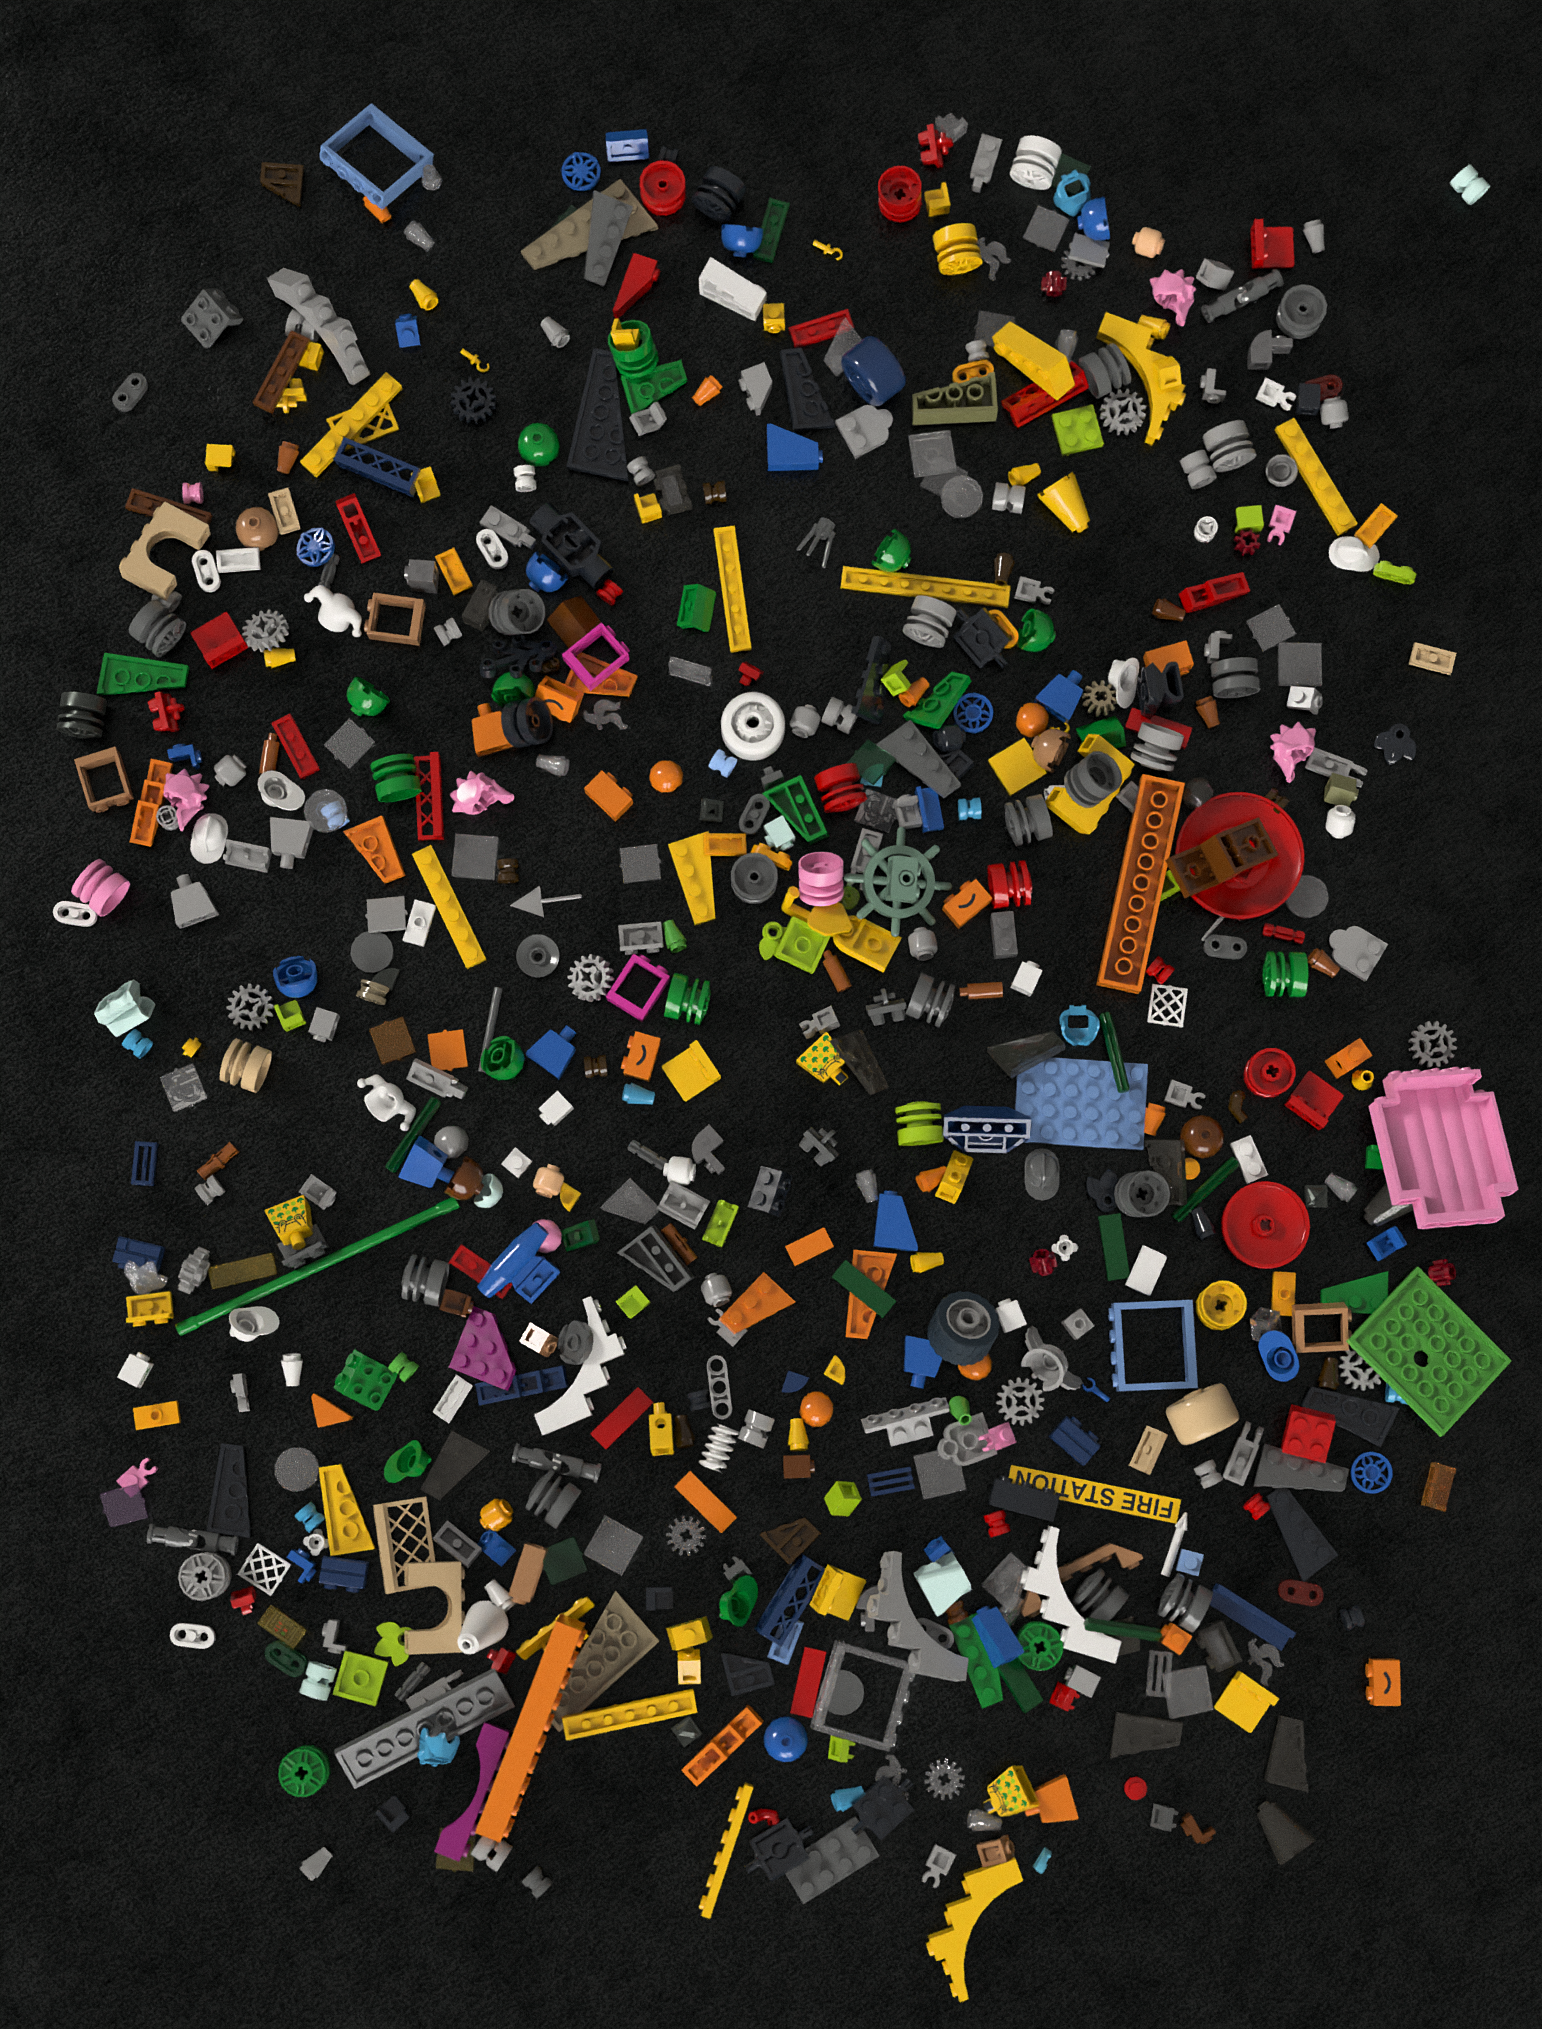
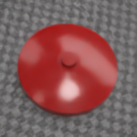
M1262 1181L1249 1184L1241 1188L1230 1198L1223 1211L1222 1234L1225 1243L1237 1259L1251 1267L1272 1269L1291 1262L1301 1253L1309 1237L1310 1221L1304 1203L1295 1192L1279 1183Z

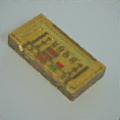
M273 1605L268 1607L257 1623L292 1649L296 1647L307 1629Z

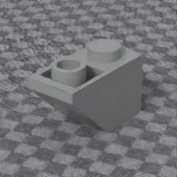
M765 363L741 371V379H739L742 391H746L749 398H746L750 410L754 409L756 416L761 414L772 389V380Z

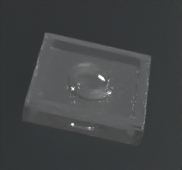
M950 430L909 436L915 477L956 472L957 468Z
M1321 643L1278 644V686L1322 685Z
M670 657L668 663L670 675L707 686L711 685V668L676 657Z
M455 834L451 876L495 880L499 838Z
M938 1450L913 1456L923 1499L966 1490L961 1466L956 1465L952 1459H943L939 1455Z
M605 1515L584 1555L622 1576L644 1536Z
M1205 1665L1162 1673L1169 1718L1173 1719L1213 1710Z

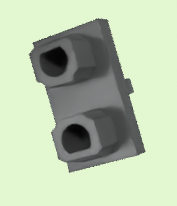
M885 988L880 989V996L873 997L876 1004L866 1005V1011L874 1026L885 1023L883 1013L891 1012L893 1021L905 1020L904 1009H907L904 998L896 999L895 993L886 994Z
M811 1127L803 1134L805 1137L799 1146L806 1152H809L815 1146L820 1152L814 1160L821 1167L829 1161H833L839 1155L833 1148L838 1143L832 1137L836 1133L833 1129L827 1133L823 1128L817 1132Z

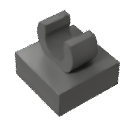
M771 766L763 769L765 776L761 778L765 792L785 783L781 770L774 772Z
M735 1556L733 1557L735 1564L731 1568L726 1564L723 1565L726 1570L724 1574L733 1586L743 1575H752L746 1564L742 1560L739 1561Z
M1154 1804L1150 1826L1164 1831H1171L1177 1825L1172 1822L1173 1816L1178 1815V1812L1174 1808Z

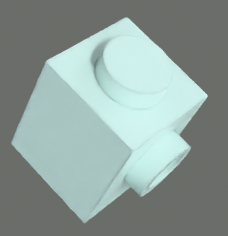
M783 815L764 825V831L767 834L764 838L769 847H774L777 852L780 849L786 851L793 846L795 836Z

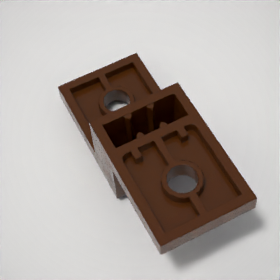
M1258 817L1218 833L1202 844L1171 856L1165 861L1184 898H1188L1226 882L1244 870L1273 859L1279 854ZM1249 840L1254 843V847L1250 845ZM1190 868L1194 870L1195 876L1190 872Z

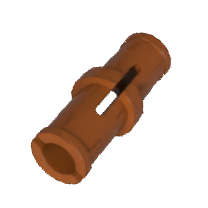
M228 1142L218 1153L212 1154L210 1156L211 1159L199 1168L197 1172L207 1181V1178L220 1168L223 1169L225 1167L224 1164L239 1151L231 1142Z
M670 1223L661 1230L671 1243L672 1249L677 1251L686 1265L698 1257L686 1243L687 1239L679 1234L673 1223Z

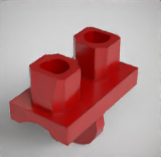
M927 125L928 130L918 134L919 143L922 147L930 145V150L921 152V160L924 165L935 164L937 168L943 167L942 154H948V148L953 146V140L946 138V133L944 132L940 133L939 137V131L934 129V125Z
M161 691L156 692L155 698L148 701L151 712H159L160 718L153 720L154 730L179 731L177 720L180 719L179 712L185 710L184 705L177 704L176 698H172L171 694H163Z

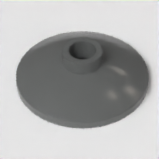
M529 936L521 942L517 949V963L520 969L529 976H547L558 965V947L547 936ZM536 954L543 956L540 961L535 960Z

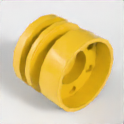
M968 223L949 225L938 230L933 235L935 251L939 253L937 256L939 270L942 274H962L972 271L982 264L980 248L976 245L978 238L974 225Z
M1217 1281L1211 1283L1199 1294L1196 1301V1313L1204 1326L1212 1330H1225L1232 1327L1244 1316L1247 1300L1244 1292L1238 1285L1230 1281ZM1222 1303L1224 1307L1221 1310H1216L1215 1306Z

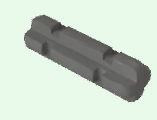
M333 553L332 557L325 563L320 578L321 582H319V585H324L329 590L337 569L336 565H338L340 559L337 554Z
M632 1140L628 1146L629 1151L634 1154L637 1153V1156L650 1164L654 1163L655 1167L663 1170L664 1164L668 1163L667 1159L662 1156L659 1157L657 1153L644 1145L641 1146V1143L636 1140Z
M420 1663L416 1668L417 1671H414L403 1683V1687L397 1690L395 1696L400 1701H405L409 1696V1692L411 1693L423 1680V1676L429 1673L431 1668L426 1663Z

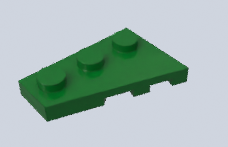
M681 360L656 366L650 373L641 377L621 376L631 415L643 411L687 382Z

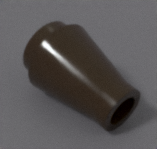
M1000 553L994 559L995 584L998 586L1007 585L1015 565L1013 556L1008 553Z
M1325 1358L1317 1381L1320 1389L1336 1391L1337 1386H1339L1338 1359Z
M679 1415L674 1417V1443L677 1445V1448L694 1446V1440L696 1439L688 1421V1416Z

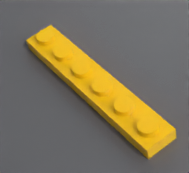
M386 372L300 463L317 478L333 461L343 438L353 440L400 392L402 385Z
M1295 418L1276 427L1275 432L1290 457L1295 460L1299 472L1336 534L1339 536L1356 527V520Z
M735 526L714 528L730 653L751 650Z
M430 845L413 853L412 856L466 968L469 969L486 961L484 953L432 846Z
M689 1689L562 1716L565 1738L566 1740L697 1713L694 1691Z
M745 1782L744 1787L739 1786L735 1800L739 1802L736 1809H731L728 1821L732 1823L729 1831L725 1830L721 1843L724 1844L722 1853L717 1852L713 1865H716L717 1868L715 1874L710 1873L706 1887L710 1888L708 1895H703L699 1909H702L701 1916L709 1919L711 1917L752 1794V1784Z

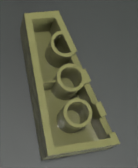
M995 372L988 373L987 376L980 378L978 376L970 378L966 382L951 383L944 388L937 387L912 394V425L996 421L998 405Z

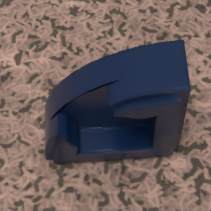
M788 1371L781 1392L791 1393L800 1390L807 1383L809 1377Z

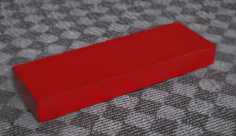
M846 309L789 327V333L794 347L801 348L854 331L855 327L849 310Z
M1131 709L1125 729L1139 733L1142 722L1159 725L1184 735L1181 748H1186L1192 727L1153 715L1149 720L1141 715L1140 710Z
M291 714L271 723L301 780L320 770Z
M462 1244L449 1261V1263L478 1283H480L491 1264ZM512 1282L495 1295L503 1299L512 1287Z
M809 1647L804 1648L790 1713L812 1718L826 1651Z

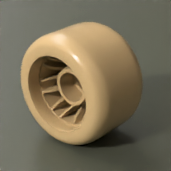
M1221 1383L1191 1392L1166 1409L1167 1418L1175 1435L1183 1445H1189L1214 1435L1233 1425L1239 1419L1236 1406L1227 1388Z

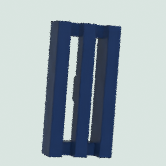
M135 1141L132 1185L154 1186L158 1143ZM141 1146H144L142 1173L140 1181L137 1180L140 1148ZM149 1147H152L149 1181H146Z
M911 1467L867 1475L871 1497L915 1489ZM907 1472L906 1477L873 1482L872 1479ZM904 1481L909 1482V1485L878 1491L874 1490V1487Z

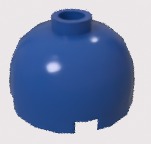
M1105 198L1090 200L1083 206L1081 216L1077 217L1079 229H1083L1085 235L1093 240L1110 239Z
M722 224L721 239L723 245L727 250L734 252V256L746 257V253L755 252L761 245L763 238L762 228Z
M538 551L532 555L526 566V574L531 581L529 585L537 592L540 590L545 592L558 590L568 580V575L565 573L562 576L558 572L561 568L546 555L542 554L539 557Z
M294 956L282 960L277 970L276 967L274 968L273 977L277 988L282 994L287 997L298 998L308 995L317 984V969L313 960L310 959L308 961L304 960L303 956Z
M789 1716L773 1720L767 1726L764 1734V1745L768 1754L781 1762H792L800 1758L808 1744V1736L804 1725L797 1719Z

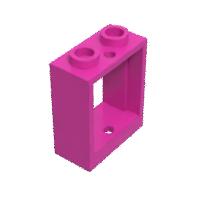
M602 623L562 654L566 664L590 691L630 660L628 647L622 641L619 643L614 638L616 634L610 626L605 627ZM602 635L620 657L593 678L577 660L576 656Z
M633 954L606 995V999L643 1022L670 981V976L667 975L668 971L659 965L654 967L649 964L651 960L644 955L639 954L637 956ZM635 963L661 978V981L643 1009L616 994Z

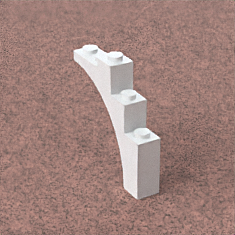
M591 1296L583 1299L588 1316V1326L593 1333L592 1351L588 1359L583 1363L574 1383L565 1394L550 1407L534 1415L542 1435L591 1416V1410H594V1406L590 1397L586 1398L585 1394L609 1385L607 1380L611 1379L606 1366L602 1368L601 1364L624 1355L623 1349H626V1345L622 1336L617 1337L616 1333L610 1336L607 1335L610 1329L606 1319L601 1320L598 1313L602 1311L597 1299L593 1300Z
M1048 1526V1530L1044 1529L1041 1536V1542L1044 1543L1042 1551H1038L1035 1558V1564L1038 1565L1037 1569L1028 1566L1027 1571L1023 1570L1020 1583L1023 1584L1022 1588L1047 1596V1600L1043 1599L1040 1607V1612L1043 1613L1042 1618L1067 1625L1066 1629H1062L1060 1635L1063 1648L1116 1663L1121 1641L1103 1633L1086 1631L1083 1625L1085 1620L1077 1613L1066 1596L1057 1568L1056 1545L1059 1529Z

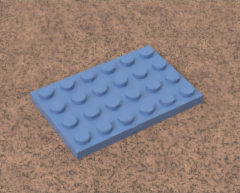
M1019 1055L1015 1110L1031 1117L1030 1139L1024 1142L1143 1151L1148 1064L1124 1063L1130 1089L1128 1092L1119 1093L1111 1062Z

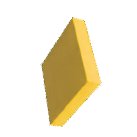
M1025 738L988 759L989 764L1010 796L1047 774L1035 762L1033 750Z

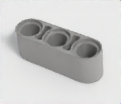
M715 1355L707 1362L712 1411L717 1418L725 1419L732 1413L727 1364L723 1357ZM715 1359L723 1362V1368L719 1372L713 1371L710 1367L711 1362ZM717 1381H722L726 1385L725 1391L721 1394L715 1393L713 1385ZM719 1403L728 1405L729 1411L724 1416H720L716 1412V1407Z

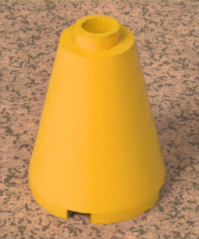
M1071 472L1068 474L1070 479L1066 475L1043 490L1044 494L1041 491L1037 496L1072 532L1076 530L1080 533L1089 527L1087 523L1090 521L1076 477Z

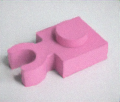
M1278 505L1275 506L1268 526L1274 528V530L1269 533L1268 542L1271 541L1272 536L1276 535L1279 537L1278 545L1283 543L1285 539L1283 532L1289 533L1296 511Z
M1009 1422L989 1429V1433L978 1438L979 1441L983 1439L987 1441V1447L983 1448L984 1452L994 1448L999 1450L1016 1443Z
M149 1458L141 1461L139 1469L134 1465L117 1480L130 1497H133L149 1482L145 1476L154 1474L158 1469L157 1466H154L151 1470L146 1469V1464L150 1461Z

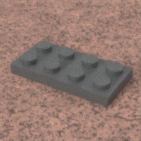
M856 1816L805 1847L810 1859L785 1873L803 1904L879 1856L865 1830L858 1836L851 1831L859 1823Z

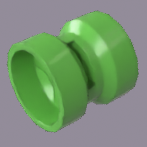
M401 1352L392 1361L388 1369L393 1373L399 1374L400 1379L406 1382L419 1365L414 1361H409L407 1355Z

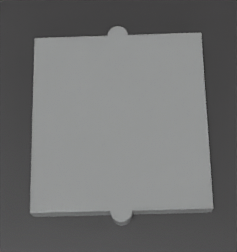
M1075 233L1073 242L1069 246L1071 250L1068 259L1104 268L1106 258L1109 257L1108 249L1110 242L1093 240L1087 236Z
M404 896L367 900V914L365 916L368 919L369 933L406 930V915L408 913L405 910Z

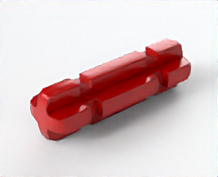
M1268 923L1263 927L1262 932L1264 936H1274L1276 939L1289 942L1293 940L1297 944H1303L1305 939V933L1297 930L1293 932V929L1281 926L1273 927V924Z

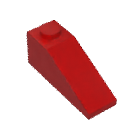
M633 253L613 309L614 318H619L651 288L653 281L658 280L660 269H658L657 260Z
M355 493L336 500V505L361 563L381 556Z

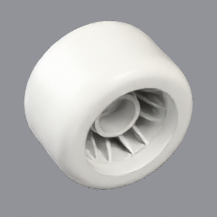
M748 692L735 697L728 703L722 714L721 733L723 741L734 755L745 760H761L772 755L781 745L785 733V718L780 706L774 699L763 693ZM756 720L759 722V725L751 728L747 725V722Z

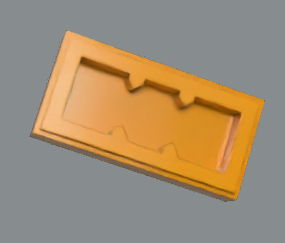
M1381 503L1354 534V537L1361 540L1370 549L1397 518V515Z
M455 548L435 556L454 595L473 586Z
M704 833V856L746 855V834Z
M1273 1272L1271 1315L1292 1316V1305H1295L1296 1273Z
M178 1401L133 1408L136 1430L181 1423Z

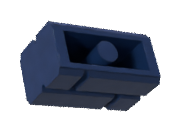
M119 1236L113 1262L118 1263V1268L131 1270V1266L140 1268L139 1273L152 1275V1271L158 1273L160 1270L165 1247Z
M1072 1416L1071 1419L1065 1417L1049 1437L1079 1464L1084 1466L1100 1448V1445L1097 1443L1099 1438L1091 1431L1088 1433L1084 1432L1081 1429L1082 1423Z
M325 1555L322 1559L319 1583H324V1588L337 1589L338 1586H345L346 1591L359 1593V1589L366 1587L369 1561Z

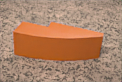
M691 1471L675 1486L721 1533L737 1518Z

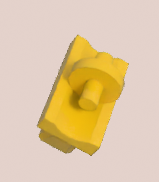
M301 379L290 380V388L285 389L276 406L283 407L284 413H289L290 407H297V401H307V395Z

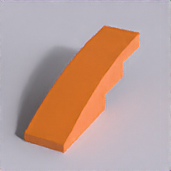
M151 759L148 776L144 780L141 800H138L130 842L152 846L159 824L156 814L164 806L166 799L163 794L166 774H172L174 763Z
M749 1705L746 1706L682 1769L684 1774L698 1786L763 1723L762 1718Z

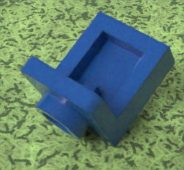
M411 314L400 315L399 319L395 321L399 347L420 345L417 317H412Z
M177 744L173 746V749L167 750L169 759L172 762L191 759L195 770L200 769L199 763L202 762L200 750H196L193 744L187 746L185 744Z
M1394 1226L1368 1241L1367 1245L1377 1261H1380L1394 1251L1404 1247L1407 1243L1402 1233Z
M492 1530L485 1532L478 1542V1546L482 1548V1551L501 1567L516 1551L511 1544Z
M941 1536L932 1540L924 1549L933 1563L944 1554L950 1552L954 1554L953 1550Z
M301 1548L298 1551L296 1549L291 1550L287 1558L305 1569L298 1579L300 1583H304L305 1580L310 1581L316 1572L314 1567L317 1563L309 1559L310 1554Z

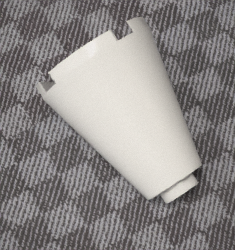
M479 1601L470 1607L458 1638V1646L462 1652L473 1654L500 1641L505 1636L509 1623L506 1613L500 1606L496 1607L491 1601Z

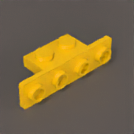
M588 1597L581 1598L574 1603L570 1610L561 1614L578 1620L595 1605ZM560 1614L552 1624L541 1628L534 1638L526 1640L521 1644L516 1652L522 1659L526 1660L540 1648H543L545 1651ZM586 1633L584 1640L589 1637L588 1633Z

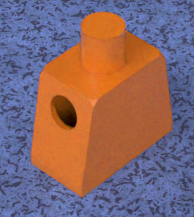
M489 703L477 706L480 717L472 719L474 746L477 756L480 757L513 747L504 736L501 725V711L492 713Z
M1359 1038L1325 1060V1063L1337 1079L1370 1058L1372 1054L1362 1039Z
M1065 1774L1033 1789L1040 1805L1026 1810V1816L1039 1813L1042 1823L1079 1819Z

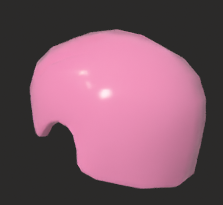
M541 1219L536 1221L549 1233L538 1252L548 1254L555 1251L561 1244L562 1239L559 1227L551 1220Z

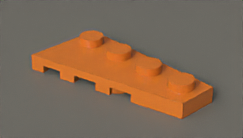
M853 1250L852 1265L884 1291L897 1254ZM851 1292L849 1293L846 1337L868 1339L876 1313Z

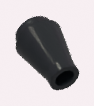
M1203 1207L1191 1211L1197 1237H1200L1201 1241L1217 1235V1227L1206 1214Z

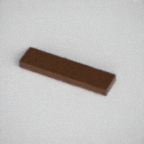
M292 330L290 331L253 401L255 406L273 414L311 342L309 338Z
M134 488L131 489L125 506L127 510L153 518L156 508L161 507L165 501L208 525L213 516L210 512Z

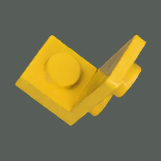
M956 1150L953 1151L936 1191V1197L953 1204L956 1203L971 1167L972 1157Z

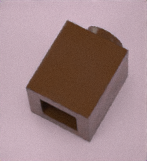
M810 1455L783 1456L784 1478H811L810 1473H815L814 1459L810 1460Z

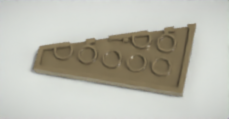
M621 179L601 192L604 195L633 206L622 239L630 236L636 237L640 233L658 229V225ZM593 199L521 251L523 257L534 270L557 263L558 260L567 257L578 256L579 253L588 250Z
M617 1591L613 1594L577 1657L573 1668L569 1671L571 1675L565 1689H560V1693H563V1696L556 1711L552 1710L551 1712L555 1714L552 1724L559 1732L564 1728L562 1716L582 1712L659 1642V1639Z

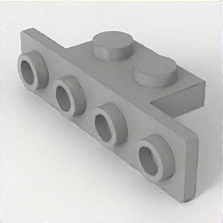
M945 1397L934 1398L928 1402L915 1403L901 1409H892L879 1415H870L867 1418L861 1419L865 1433L886 1429L890 1445L895 1446L933 1436L929 1417L949 1412L950 1409Z

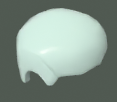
M488 1173L482 1179V1183L485 1184L483 1189L474 1198V1203L481 1208L492 1207L500 1200L503 1194L501 1182L493 1174Z

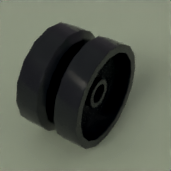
M531 697L507 703L502 710L501 725L507 741L513 747L523 748L547 742L552 735L553 719L547 704L541 698Z

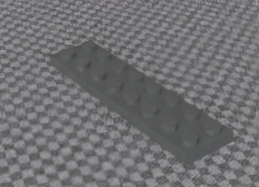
M494 1668L335 1749L334 1752L353 1787L356 1789L416 1758L419 1752V1739L423 1728L429 1730L430 1737L445 1733L446 1740L449 1741L455 1736H459L515 1707V1704Z

